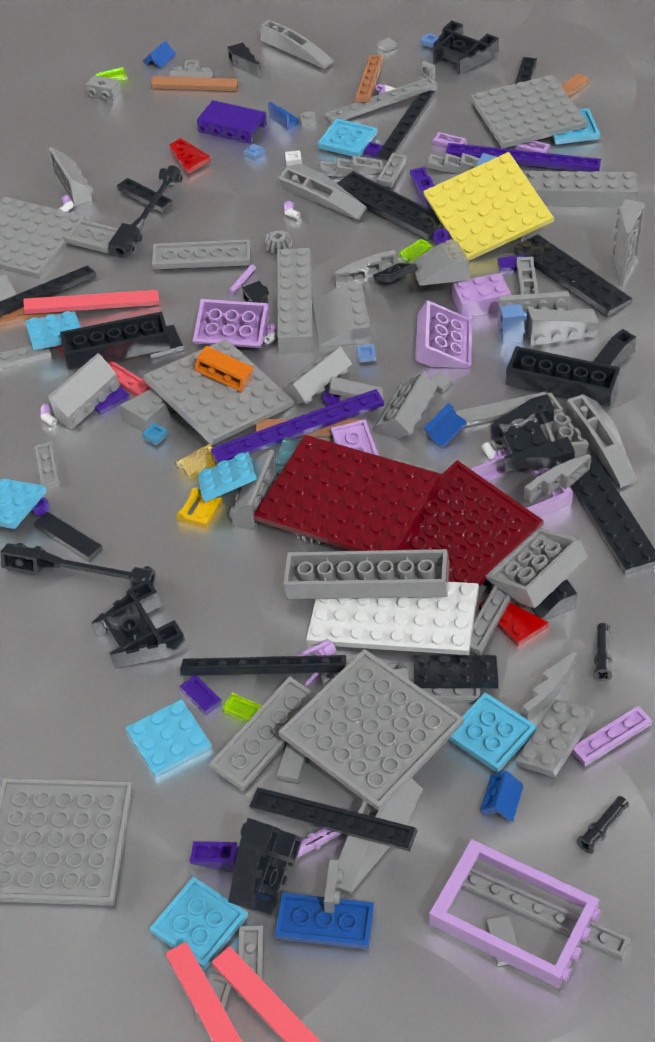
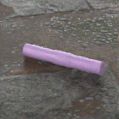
M251 264L228 292L233 295L254 272L256 267Z

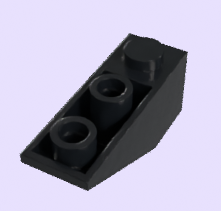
M244 43L227 47L228 59L234 67L257 77L260 76V63L256 61L255 56L250 53L249 48Z
M624 329L620 330L611 337L593 362L618 366L635 352L637 337Z

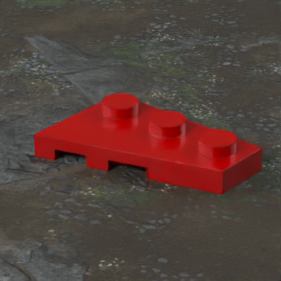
M182 138L169 144L171 152L188 175L211 162V157Z
M486 600L479 603L480 610L482 609ZM510 602L497 627L519 647L549 628V622Z

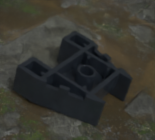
M451 20L443 27L442 34L433 48V65H436L442 58L458 63V74L461 75L491 60L499 53V38L487 33L480 40L463 35V24Z
M548 394L529 399L490 425L491 440L501 437L509 455L504 456L505 471H519V469L532 468V470H539V468L552 469L562 463L575 459V450L568 437L548 442L540 425L554 421V406Z
M149 579L131 587L126 591V595L121 600L117 599L112 604L113 607L105 614L101 613L92 621L97 638L109 633L117 646V649L110 652L115 669L171 657L187 648L184 634L175 620L156 629L147 613L161 607L158 593Z
M247 818L240 832L241 839L228 902L252 911L257 910L272 915L278 902L277 896L281 885L285 886L288 879L285 873L289 866H294L303 837Z

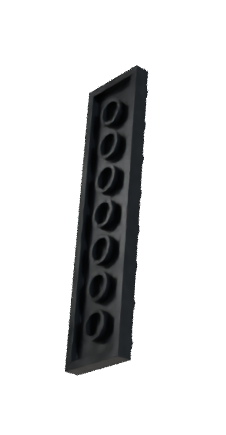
M354 171L337 182L339 186L364 204L367 209L428 240L434 238V232L437 229L444 228L434 211Z
M538 234L514 246V252L525 257H533L534 266L606 316H610L632 303L633 298Z
M590 453V469L570 487L624 575L655 566V548L594 453Z

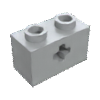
M93 75L86 83L88 97L114 102L121 93L120 82L117 79Z

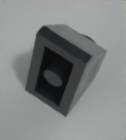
M260 281L242 287L244 302L268 303V288L263 286Z
M564 580L536 608L531 607V610L543 620H549L576 609L578 593L568 580Z

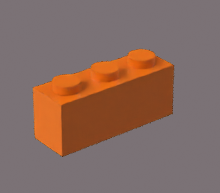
M206 346L196 358L194 371L242 392L252 379L254 367Z

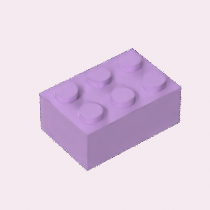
M501 273L476 277L467 281L452 282V299L459 314L468 318L498 312L499 296L511 295Z

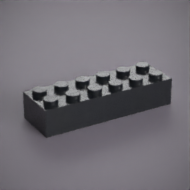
M162 311L60 332L68 370L82 367L97 353L106 362L171 349Z
M515 346L506 368L505 385L552 393V395L570 399L584 394L597 401L600 405L610 407L618 385L620 367Z

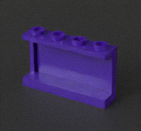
M214 100L197 118L198 132L252 144V135L257 128H265L267 125L266 112Z

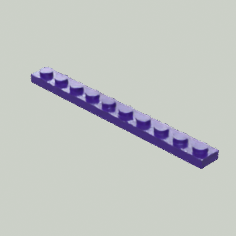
M448 143L446 153L460 158L462 153L481 158L483 153L499 157L509 152L518 165L555 168L559 170L599 172L601 159L465 144Z
M374 389L211 448V454L217 464L224 460H231L239 453L249 452V454H253L383 407L384 400L378 390Z

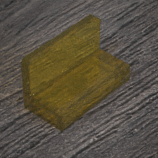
M210 444L204 445L174 462L177 469H183L188 480L196 478L203 469L212 468L217 465L211 454L212 447Z

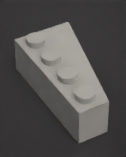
M527 306L526 335L531 346L598 336L599 321L593 309L572 308V310H564V308H557V310H549L548 307L534 309Z
M153 388L120 405L123 421L142 432L153 423L161 426L177 412Z
M552 393L534 394L533 398L548 394L554 406V421L540 425L547 441L552 442L568 437L575 450V458L586 455L589 443L586 439H582L578 428L573 427L570 417L562 412L563 408Z

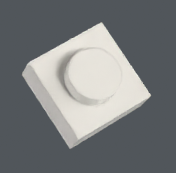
M300 150L285 152L287 166L302 164Z

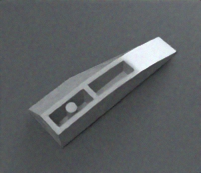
M268 20L260 25L261 41L323 69L333 63V60L324 51L292 29L272 20Z
M302 164L286 166L278 178L284 190L356 220H359L367 209L364 204L324 173Z
M584 394L568 399L565 415L570 417L572 425L578 428L581 432V437L587 440L588 446L617 485L621 488L636 483L637 478L617 427L600 404Z
M411 778L380 811L376 810L366 801H363L358 813L408 825L423 792V788ZM348 836L339 857V869L343 870L342 884L338 883L337 889L351 894L390 846Z

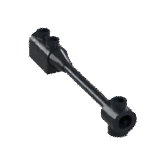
M170 165L167 169H160L159 180L162 181V185L139 218L132 224H121L108 243L111 256L125 258L129 253L133 254L135 252V243L142 242L143 236L141 231L144 221L167 187H174L176 183L182 182L183 174H181L178 167Z
M7 543L0 551L2 568L37 575L42 568L65 567L129 579L131 587L147 579L154 586L156 579L155 570L149 566L143 568L134 567L131 572L64 560L46 552L41 546L32 548L26 547L23 543Z

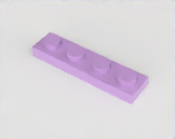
M637 706L577 743L571 753L586 767L651 726L652 719Z

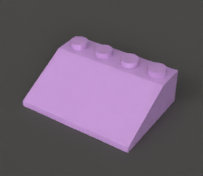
M201 299L193 343L213 345L227 339L234 346L261 348L270 319L268 303Z
M427 300L417 314L415 361L430 367L470 368L472 356V319Z

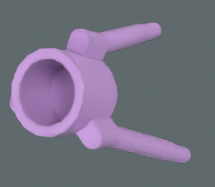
M326 639L296 656H307L314 652L315 655H333L336 652V648L331 640ZM313 673L305 682V686H308L319 673Z

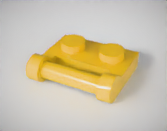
M192 488L188 500L183 508L177 512L176 519L207 529L223 503L222 497H216L205 502L201 491L198 488ZM196 500H199L200 502L192 515H189L188 512Z

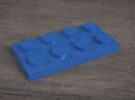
M282 892L275 939L369 950L374 902L340 899V904L335 905L334 913H325V897Z

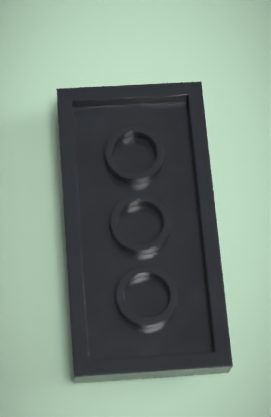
M414 655V684L420 688L498 689L496 655Z

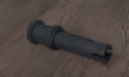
M607 623L597 625V654L594 657L596 669L593 676L599 681H608L612 678L610 665L613 658L609 653L610 625H607Z
M618 796L599 820L591 823L587 828V832L577 838V844L584 852L592 854L595 851V846L606 838L607 830L625 809L629 807L628 801L623 804L626 801L624 797Z

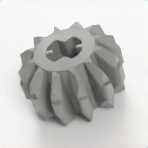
M278 229L277 231L267 233L264 241L267 252L272 253V255L277 254V249H290L292 244L289 232H284V230L278 231Z

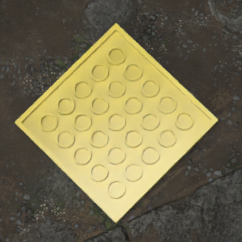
M509 152L423 191L425 198L440 222L449 231L451 239L458 241L469 261L554 222V217Z

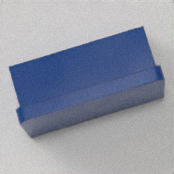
M164 41L143 62L147 65L150 61H153L158 68H161L176 53Z
M272 102L268 103L270 119L287 130L299 124L298 118Z
M447 403L423 429L430 440L444 448L467 422L456 414L451 404Z
M507 770L491 774L479 811L485 816L499 813L508 822L513 821L523 790V784Z

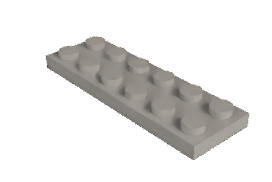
M250 239L153 244L152 269L250 265Z
M289 676L209 763V767L244 791L287 743L279 736V730L317 694Z

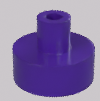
M439 228L434 232L433 237L437 244L446 243L447 240L451 239L447 229Z
M328 389L322 395L323 404L327 407L340 402V395L331 394Z
M42 497L31 511L35 516H42L49 511L50 504L46 498Z

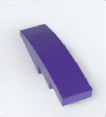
M425 167L410 170L411 179L421 201L426 208L433 211L423 191L436 186V184H433L431 176H428Z
M193 841L189 862L193 865L234 873L239 848L238 843Z

